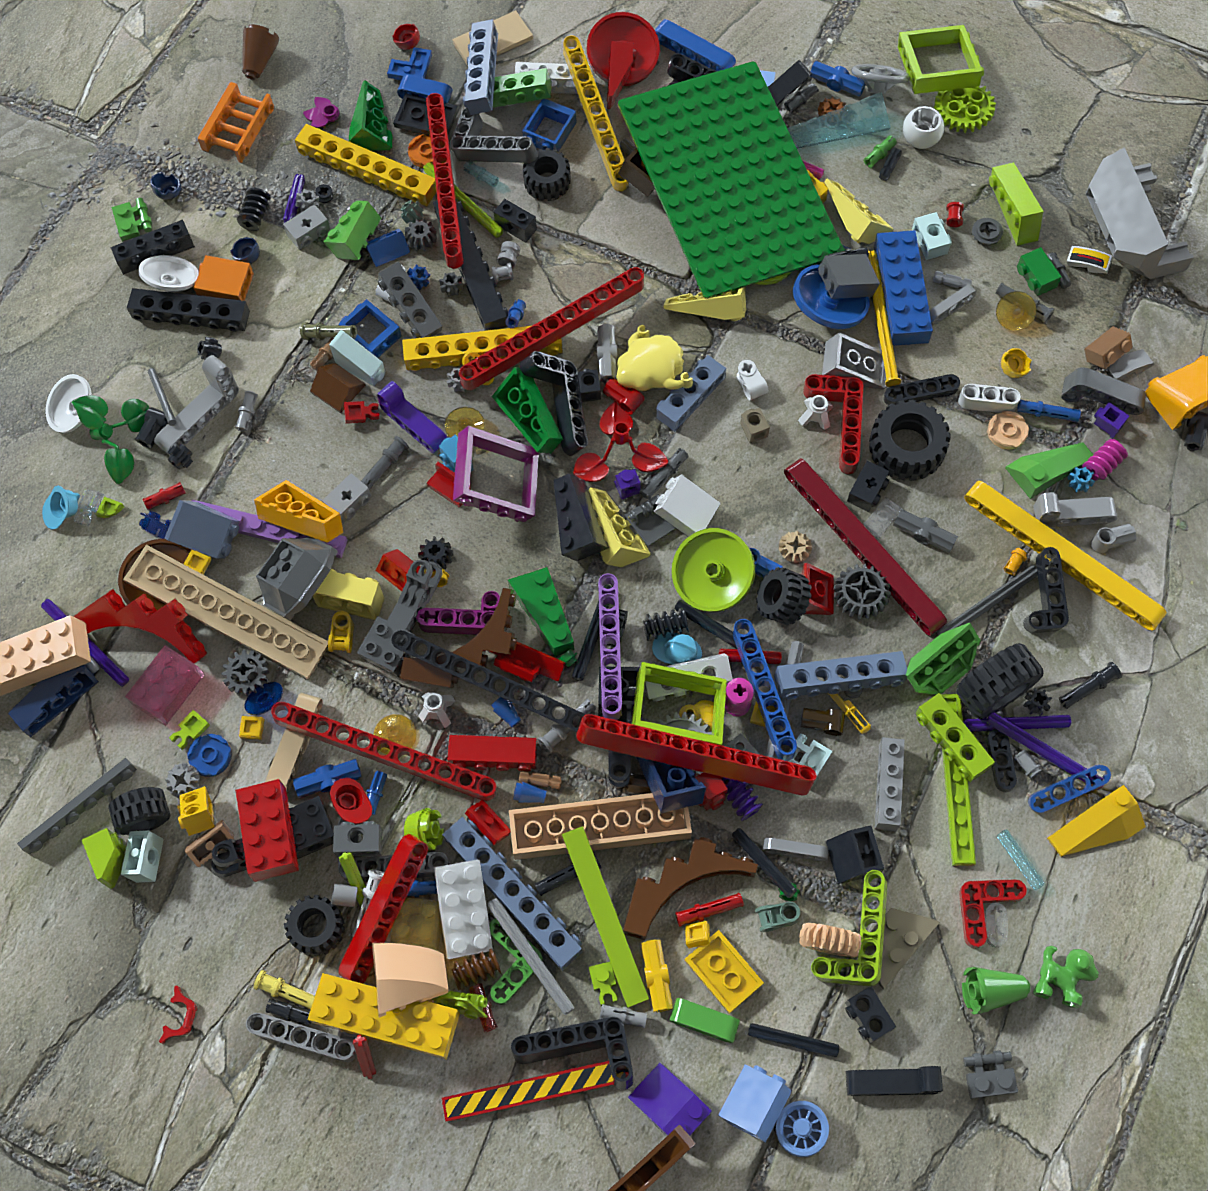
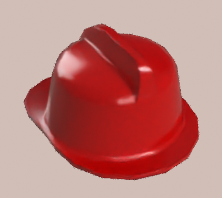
M342 778L335 781L330 790V797L335 811L346 822L360 824L367 821L372 815V806L360 783L350 778Z

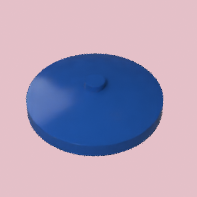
M819 265L807 267L799 273L793 286V296L796 304L807 317L820 325L834 329L852 328L863 321L869 310V297L831 299L829 292L825 288V283L819 274Z

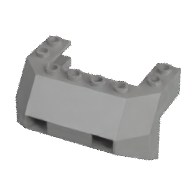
M1124 147L1102 160L1085 193L1113 257L1125 268L1149 279L1186 271L1194 258L1193 254L1190 255L1188 251L1187 241L1168 246L1169 243L1146 193L1152 191L1149 184H1153L1157 180V176H1154L1151 170V163L1133 167Z

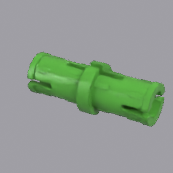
M887 136L881 144H877L873 151L863 159L864 164L867 165L870 162L868 167L872 168L880 159H884L887 156V152L897 145V140L893 138L890 141L893 136Z

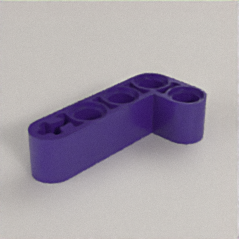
M394 381L389 382L377 393L381 409L429 452L434 454L439 449V445H441L443 440L448 438L438 426L405 399L402 389Z

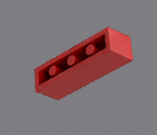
M449 735L447 760L449 763L463 768L474 767L477 770H487V767H492L499 771L518 768L519 771L529 772L531 769H536L537 739L527 737Z

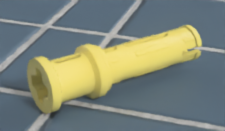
M265 970L259 972L253 986L255 990L261 989L270 993L271 997L280 996L311 1009L315 995L286 984L285 980L281 977L275 978L266 974Z

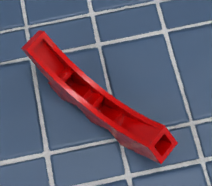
M112 589L73 616L86 623L87 634L94 630L116 626L139 628L153 633L171 643L192 664H195L207 654L204 645L197 640L191 628L183 621L188 614L184 606L176 598L156 610L153 602L145 594L125 605L121 596Z

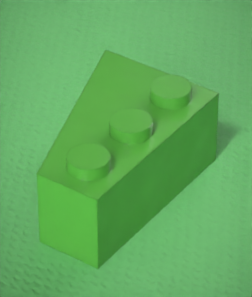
M355 201L350 206V210L346 215L339 219L337 226L329 231L328 237L323 242L337 258L359 260L361 257L359 252L362 246L363 248L367 246L368 242L366 239L369 234L373 235L381 217L368 201Z

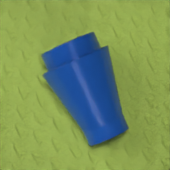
M500 697L491 705L494 709L493 712L507 722L511 728L521 721L512 702Z
M523 781L522 783H516L513 800H517L518 803H544L546 790L539 789Z

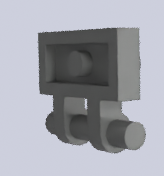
M1001 1050L993 1051L992 1054L981 1055L980 1053H974L972 1056L963 1057L964 1066H973L975 1072L966 1074L970 1099L1018 1093L1014 1068L1004 1069L1003 1062L1012 1061L1010 1051L1001 1052ZM994 1063L995 1070L983 1072L982 1066L984 1064Z

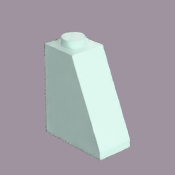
M340 330L329 344L335 363L356 377L375 386L385 375L383 362L347 333Z

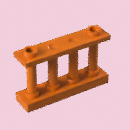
M230 82L197 138L201 149L209 152L212 146L217 145L233 150L238 162L242 163L244 158L248 156L250 147L267 117L273 112L274 104L271 95L267 93L263 101L241 95L238 85ZM241 102L258 109L255 115L235 110L234 107L237 103ZM232 116L250 123L245 130L226 124L228 117ZM224 130L242 137L239 143L236 144L217 138L220 131Z

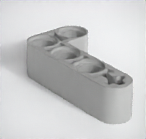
M1048 492L1041 494L1033 506L1035 518L1048 527L1104 524L1117 520L1115 503L1112 497L1058 500L1056 493Z

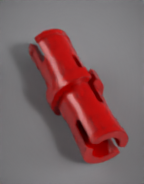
M178 482L166 489L161 488L159 492L142 500L149 511L163 503H170V500L186 494L181 482Z

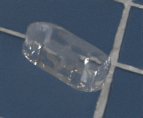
M992 903L986 908L984 913L987 932L986 942L990 946L997 948L1004 945L1008 940L1007 911L1002 904ZM994 908H996L998 913H1001L997 918V923H995L994 915H990ZM995 927H997L998 935H1002L998 942H996L995 938L991 937L995 933Z

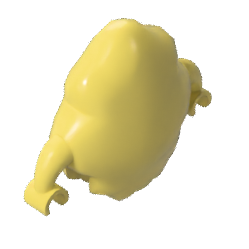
M640 325L637 328L638 331L632 334L628 340V351L618 359L616 375L618 383L623 387L634 388L639 391H647L651 388L675 390L682 387H692L693 378H689L687 372L682 373L684 364L682 359L683 350L678 346L677 342L670 336L654 335L649 338V330L645 331V326ZM681 374V380H675V377Z

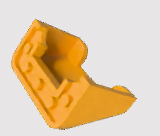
M1202 355L1195 362L1162 378L1156 377L1148 383L1149 387L1145 391L1146 397L1172 430L1179 428L1184 418L1190 419L1196 412L1208 407V356Z

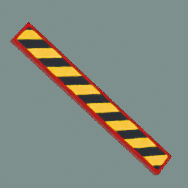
M605 1061L442 1097L441 1099L445 1122L608 1087L614 1085L610 1063ZM621 1072L617 1077L625 1079L628 1077V1073Z

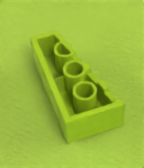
M1015 163L992 167L989 184L994 190L1016 246L1038 241L1044 211Z

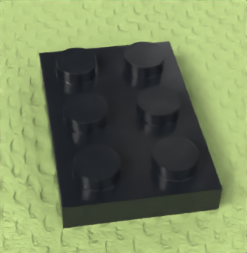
M405 94L394 119V127L429 135L426 98ZM444 103L449 135L458 112V106Z

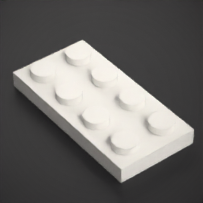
M480 860L434 867L447 959L478 954L482 951L487 952L489 949L493 950Z

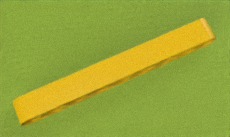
M573 35L567 36L563 42L564 58L611 184L616 191H624L628 188L629 182L617 180V178H623L618 174L624 162L622 152L580 40ZM599 128H604V129H606V130H605V131H599L598 129H599ZM608 144H609V145H611L612 147H611V148H606L605 145H608ZM612 161H617L618 164L614 165V164H611L610 162H612Z

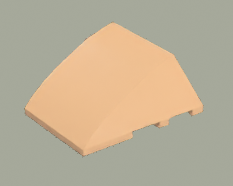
M372 943L379 1017L385 1016L387 1011L399 1008V1010L405 1009L406 1005L412 1002H424L448 993L444 954L421 946Z

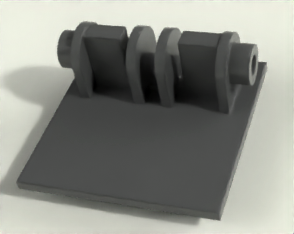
M659 494L624 515L647 546L677 529L654 512L658 506L656 501L660 497Z

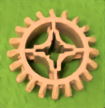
M805 923L802 925V930H800L799 943L811 950L855 958L861 949V936L850 930L815 923Z

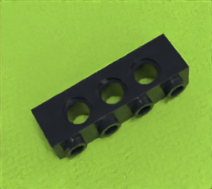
M182 219L110 248L124 275L139 269L141 262L147 258L160 255L173 256L195 246Z

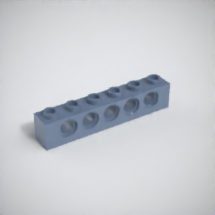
M493 19L472 23V29L469 32L468 70L465 71L467 82L464 84L466 93L463 96V103L471 115L492 111L498 31Z
M899 651L777 666L774 678L780 699H795L799 696L808 695L809 697H814L822 693L837 694L840 691L847 690L856 692L862 688L878 689L888 685L897 687L904 684L907 678V666L903 652ZM838 675H842L846 679L840 678ZM817 677L823 678L825 681H820ZM796 680H801L804 684L798 683Z

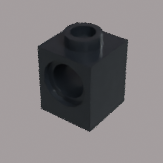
M585 369L578 372L582 402L601 400L597 369Z

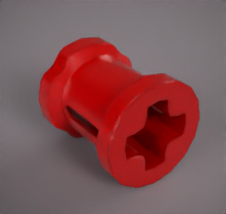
M950 202L946 206L948 211L946 224L949 227H960L963 225L962 211L964 210V205L961 202Z

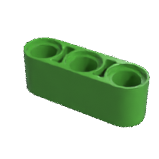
M676 998L669 1019L674 1024L727 1043L734 1042L740 1020L735 1017L681 998Z

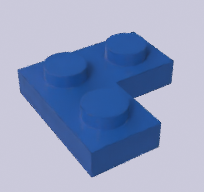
M414 47L409 62L391 59L387 72L388 78L402 80L404 75L425 78L431 61L432 51Z

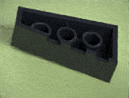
M570 473L553 480L561 555L579 561L608 549L609 545L603 538L604 532L598 524L597 512L591 505L592 499L585 480Z

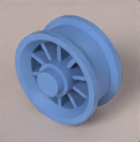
M796 1101L788 1104L781 1111L776 1122V1135L782 1148L789 1154L796 1157H809L818 1153L825 1145L829 1135V1124L824 1112L818 1106L808 1101Z

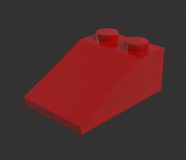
M611 41L607 109H611L630 76L631 68H635L637 49H633L634 42Z

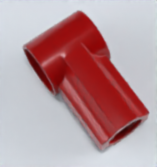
M614 378L610 379L603 389V393L617 402L629 415H632L645 400L641 392L634 388L623 387Z

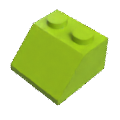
M105 828L82 839V843L96 879L109 889L115 887L121 874L127 845L124 839L119 838L116 832L113 833L108 828Z

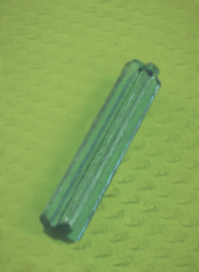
M1007 829L1001 831L997 835L998 840L1033 890L1043 887L1045 882Z

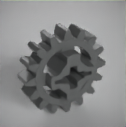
M243 650L242 655L235 652L234 659L227 658L230 662L229 665L223 664V668L226 670L221 673L223 678H225L223 682L231 692L235 691L238 696L242 692L249 696V691H253L256 694V688L263 689L262 682H268V678L265 676L270 673L267 668L268 664L263 660L261 654L256 656L253 650L249 654L246 650ZM250 661L256 663L258 666H256L255 664L251 665ZM233 680L240 681L241 685L235 683Z

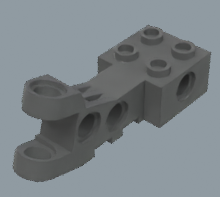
M416 560L412 563L406 575L407 582L388 620L377 616L357 651L361 659L396 677L400 676L404 657L410 658L411 655L393 646L391 641L392 635L399 630L413 634L411 631L416 622H418L417 613L430 602L442 577V568L439 564L425 560ZM419 565H422V566L420 567L419 571H418V574H417V572H416L417 567H418ZM432 566L436 570V575L433 578H431L433 572ZM403 635L399 637V646H404L407 644V636Z

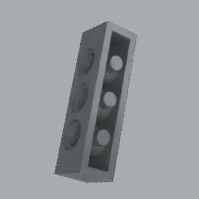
M399 261L378 273L377 283L382 291L386 290L392 306H397L401 312L399 315L405 324L408 322L412 328L410 331L414 338L433 337L441 332L442 324ZM395 284H399L403 288L401 290H395L392 286ZM410 300L414 305L408 307L403 302ZM421 316L425 321L418 323L414 318Z

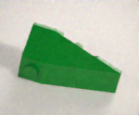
M366 80L362 82L349 128V142L370 151L390 150L392 148L393 135L391 130L387 128L389 121L383 114L384 104L380 90Z

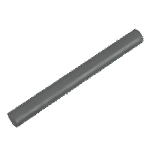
M150 368L148 375L167 422L170 426L176 424V419L155 369Z

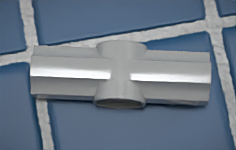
M609 323L598 326L597 358L600 382L605 384L610 379L614 378L617 380L615 329Z

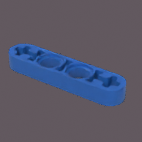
M1094 765L1033 793L1028 799V805L1035 812H1045L1106 784L1111 779V772L1104 765ZM1097 769H1099L1100 771H1105V774L1102 776L1103 780L1101 781L1100 778H1095L1091 780L1094 783V785L1091 786L1090 780L1086 776V774L1088 773L1089 777H1092L1097 774ZM1081 777L1086 783L1084 789H1075L1073 784L1076 778ZM1057 787H1062L1065 790V796L1060 800L1056 799L1053 795V791ZM1048 791L1049 798L1053 801V803L1050 804V801L1047 800L1042 803V808H1040L1039 806H1034L1033 803L1036 802L1035 798L1038 797L1039 799H1044L1048 797L1045 794V792Z

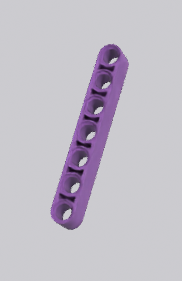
M607 573L602 575L598 582L602 713L605 718L618 720L622 715L618 581L613 574ZM606 584L613 585L611 589H606L603 586ZM612 604L614 605V607L611 609H606L604 605ZM606 624H613L615 627L607 629L604 626ZM613 644L615 648L607 649L605 645ZM614 664L616 668L613 670L606 669V665ZM610 684H613L617 687L613 691L606 689V687ZM610 705H615L618 709L611 712L606 708Z

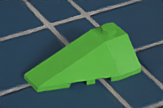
M1082 442L1022 456L1007 465L1005 469L1031 499L1069 476L1070 473H1073L1075 467L1082 468V465L1093 454Z

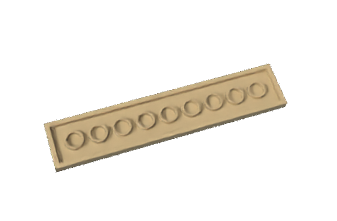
M148 545L144 547L123 579L131 586L165 604L176 598L184 606L189 617L309 680L328 648L327 640Z

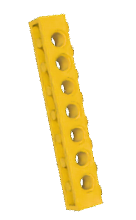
M305 124L295 139L297 150L301 155L312 157L320 163H326L336 170L340 169L347 172L350 176L359 177L369 184L373 183L383 190L394 192L399 197L408 198L414 203L418 201L420 204L428 206L437 192L434 177L311 125Z
M531 326L402 340L406 370L417 371L423 368L436 369L441 366H459L463 364L462 359L466 353L474 352L481 356ZM562 339L557 340L539 352L552 356L563 353ZM469 357V362L476 359V357Z

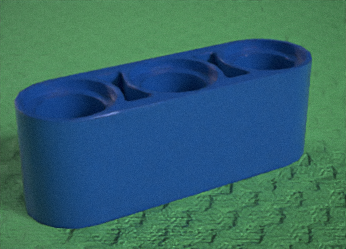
M404 75L397 90V95L402 99L405 94L427 98L432 93H438L443 97L444 103H449L453 93L452 87L448 84L412 75Z

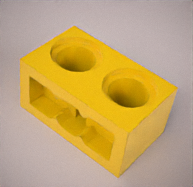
M205 786L180 795V804L177 805L180 814L178 821L181 829H186L188 835L191 836L215 827L213 803Z

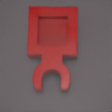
M364 401L344 402L345 424L366 423V417H369L371 420H378L380 414L373 413L372 410H378L379 404L371 403L369 406H365Z

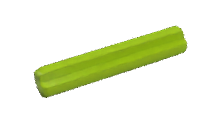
M345 852L339 857V861L350 885L357 887L356 899L361 908L364 899L362 891L363 888H366V885L352 854Z

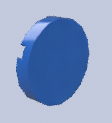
M206 734L193 741L189 747L187 757L189 764L197 769L200 776L213 777L224 772L229 766L232 752L228 742L220 735Z

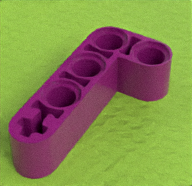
M495 591L486 592L482 596L481 610L423 608L417 613L419 627L427 633L477 635L485 627V623L491 619L499 603L500 596ZM490 601L497 602L494 606L487 605ZM448 618L453 619L450 624L443 623ZM468 619L474 620L471 625L464 624Z

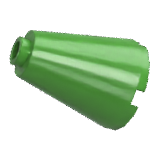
M968 967L963 973V976H967L966 982L962 983L963 998L968 1009L972 1008V1014H982L1023 1000L1030 993V983L1023 975L979 967Z

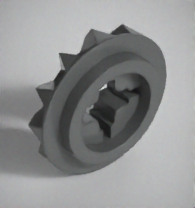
M981 218L974 223L972 234L974 235V240L980 241V244L985 243L990 246L993 243L997 244L1002 238L1003 228L995 219ZM985 228H987L988 232L990 233L989 236H987L984 232Z

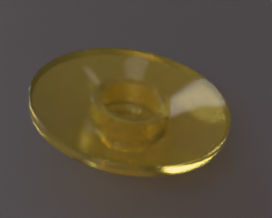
M1010 292L1003 296L997 305V319L1008 330L1019 331L1025 329L1033 322L1036 316V304L1033 298L1025 292ZM1020 309L1021 313L1017 316L1014 315V311Z
M471 407L454 409L448 414L444 424L449 438L455 434L458 437V433L465 426H471L483 431L485 428L482 414Z
M399 714L389 715L381 719L373 735L408 748L413 747L417 736L413 722ZM392 730L398 731L395 736L390 735ZM385 747L379 750L385 755H387L390 752V750Z

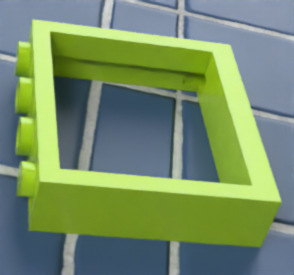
M964 25L899 32L897 48L904 68L909 74V81L914 94L980 86L981 77L984 76V68L980 66L979 56L975 53V46L970 41V33L966 31ZM953 43L960 44L969 69L931 74L921 73L913 48Z
M642 662L637 673L632 724L722 746L727 679ZM645 681L714 695L712 735L641 721Z

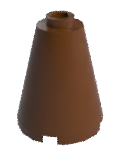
M249 24L248 28L244 26L242 72L248 79L255 80L260 78L279 43V36L275 32L274 34L269 33V28L255 24Z

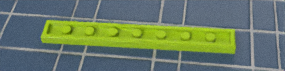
M941 694L963 722L960 697L957 694ZM939 718L940 725H944V721ZM948 735V739L951 742H958L954 735ZM942 748L952 866H975L976 859L968 779H964L959 774L958 767L953 761H949L946 758ZM966 752L962 753L964 759H966Z
M583 826L563 833L562 837L627 1007L648 1000L647 992Z

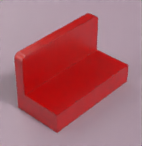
M437 462L435 464L436 472L427 482V486L460 508L462 503L453 501L455 472Z
M395 549L382 555L375 571L399 590L403 591L407 582L406 575L414 561L400 550ZM420 566L417 567V570H416L417 574H418V571H419V569H420Z

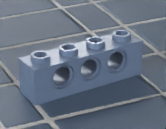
M709 355L703 360L700 359L695 365L694 370L688 373L689 378H693L692 387L671 390L667 399L661 400L656 407L657 419L675 432L726 378L727 368ZM679 404V405H681V406H680V407H675V406H673V405Z

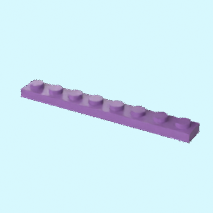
M192 500L239 520V534L279 543L282 538L303 539L309 537L260 520L258 515ZM339 535L330 542L324 543L338 551L337 558H342L348 539L345 536Z

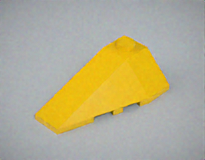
M1122 785L1047 839L1062 857L1090 848L1108 845L1109 843L1127 840L1146 826L1138 802L1127 788Z

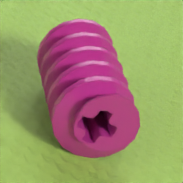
M1109 439L1082 465V468L1087 467L1090 472L1094 473L1091 478L1092 480L1097 481L1098 478L1104 480L1107 474H1111L1112 469H1116L1118 464H1121L1123 459L1128 457V452L1117 440Z
M735 678L726 686L725 710L730 715L740 717L749 711L753 698V687L749 681L744 678Z

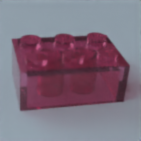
M164 645L125 697L133 706L166 726L203 678L204 673L197 665Z

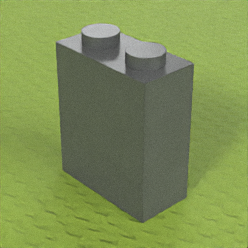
M867 254L825 256L819 265V274L825 283V288L829 292L831 299L873 297L880 284Z

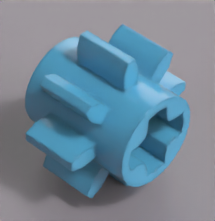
M1075 467L1073 473H1070L1068 479L1072 480L1069 487L1076 490V493L1082 490L1086 493L1089 486L1092 487L1095 482L1091 479L1094 473L1090 472L1087 467L1081 469Z

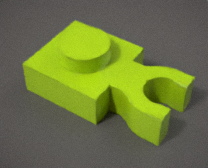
M192 710L178 724L181 730L173 733L169 739L174 743L178 738H182V741L177 746L183 750L190 738L193 740L198 738L210 724L196 711Z
M606 962L590 966L589 971L594 991L600 989V1006L605 1004L603 1000L605 995H611L613 1003L617 1002L616 994L611 989V986L616 985L611 963Z

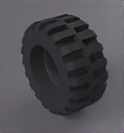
M904 400L897 401L896 405H888L886 410H882L878 414V418L875 419L871 431L869 450L873 453V461L875 463L879 462L878 466L889 470V476L893 477L895 475L898 476L899 480L909 478L910 481H915L917 477L923 479L928 477L929 473L933 474L943 463L950 445L951 434L948 432L950 428L948 423L944 422L945 417L941 413L937 414V409L933 406L928 407L926 406L927 403L922 401L921 403H915V400H909L905 403ZM902 429L916 431L924 437L928 447L914 452L904 450L895 444L891 434Z
M1016 643L990 657L963 678L961 683L957 685V695L975 718L984 719L990 713L998 712L1025 694L1043 677L1044 671L1026 645Z

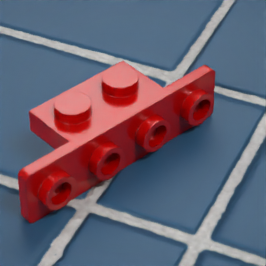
M517 642L516 649L511 654L489 651L498 655L495 658L494 666L530 682L538 674L559 681L565 666V662L520 642Z

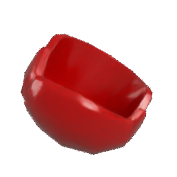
M403 24L395 29L392 38L398 48L410 50L418 45L420 33L415 24Z

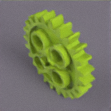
M986 86L982 88L970 87L938 91L935 97L934 109L941 114L944 126L949 124L950 130L956 127L957 132L963 129L964 133H966L967 129L974 132L975 127L981 130L982 125L987 126L988 121L991 122L996 102H994L995 97L991 96V91L985 92Z

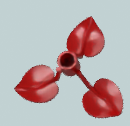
M613 402L604 411L600 419L601 431L606 435H613L603 459L595 453H584L577 459L573 474L586 482H597L604 479L609 472V467L604 462L607 460L614 443L618 445H623L626 442L629 443L632 452L635 453L632 456V464L642 472L658 470L668 464V459L658 447L651 443H640L637 450L634 448L632 437L629 436V432L633 427V420L626 411L616 402Z

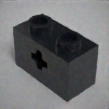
M506 199L493 212L495 222L504 231L525 243L537 230L536 216Z
M867 461L849 493L847 502L867 512L871 510L872 506L876 507L881 498L879 495L881 489L885 491L890 482V479H887L889 470Z

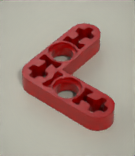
M1016 879L968 881L961 886L959 896L965 943L969 947L980 948L987 940L983 903L1020 901L1027 893L1026 885L1022 881ZM1014 885H1016V889L1021 890L1017 896H1015L1014 892H1007L1005 894L1006 897H1003L1004 890H1010ZM988 886L997 887L999 895L997 897L989 896L987 893ZM969 887H971L972 891H976L972 896L973 903L978 902V904L966 905V903L970 902V895L965 894ZM969 909L977 910L979 913L978 920H970L967 916V911ZM980 924V927L976 928V934L981 936V939L975 943L974 939H970V936L974 934L973 927L969 928L968 925L975 926Z

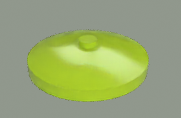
M720 528L703 529L687 537L677 549L672 562V580L677 593L686 603L705 612H721L736 606L750 591L755 577L754 557L748 545L736 534Z

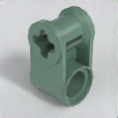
M794 902L765 905L755 909L761 923L760 932H769L782 927L792 926L798 922L800 917V908ZM786 909H792L795 911L796 916L788 919L784 916L783 912Z

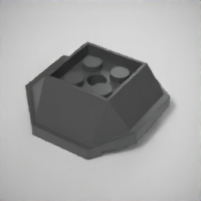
M312 537L303 539L282 538L256 575L263 596V604L290 621L295 613L301 611L308 604L326 578L338 551L332 546Z

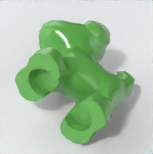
M1047 946L1043 952L1040 979L1034 988L1033 994L1039 998L1049 999L1053 993L1052 987L1049 985L1051 983L1062 989L1063 1005L1072 1008L1081 1007L1083 998L1081 994L1076 992L1075 987L1079 980L1095 981L1098 978L1099 972L1095 967L1093 956L1085 950L1073 949L1066 957V965L1060 966L1052 958V955L1057 951V947Z

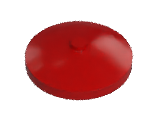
M615 12L604 16L592 27L587 39L586 54L590 67L599 78L608 83L611 41L634 42L633 49H637L635 68H631L630 76L624 86L640 83L652 73L658 61L660 45L654 28L644 18L630 12Z

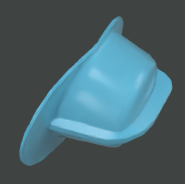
M59 485L55 486L43 505L42 516L45 525L50 529H57L66 518L75 515L78 510L80 495L70 490H65Z
M667 632L666 638H663L662 634H660L658 639L653 641V654L660 661L671 665L701 659L702 657L700 645L689 635L675 633L674 636H671L670 632Z

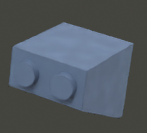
M179 500L165 539L216 559H225L231 551L233 538L238 534L240 521L199 502Z

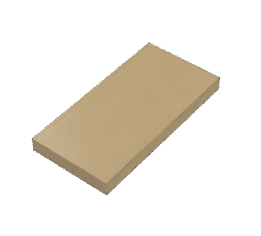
M516 10L493 20L498 31L497 56L533 40V34ZM469 32L452 39L453 45L466 64L467 57H469Z

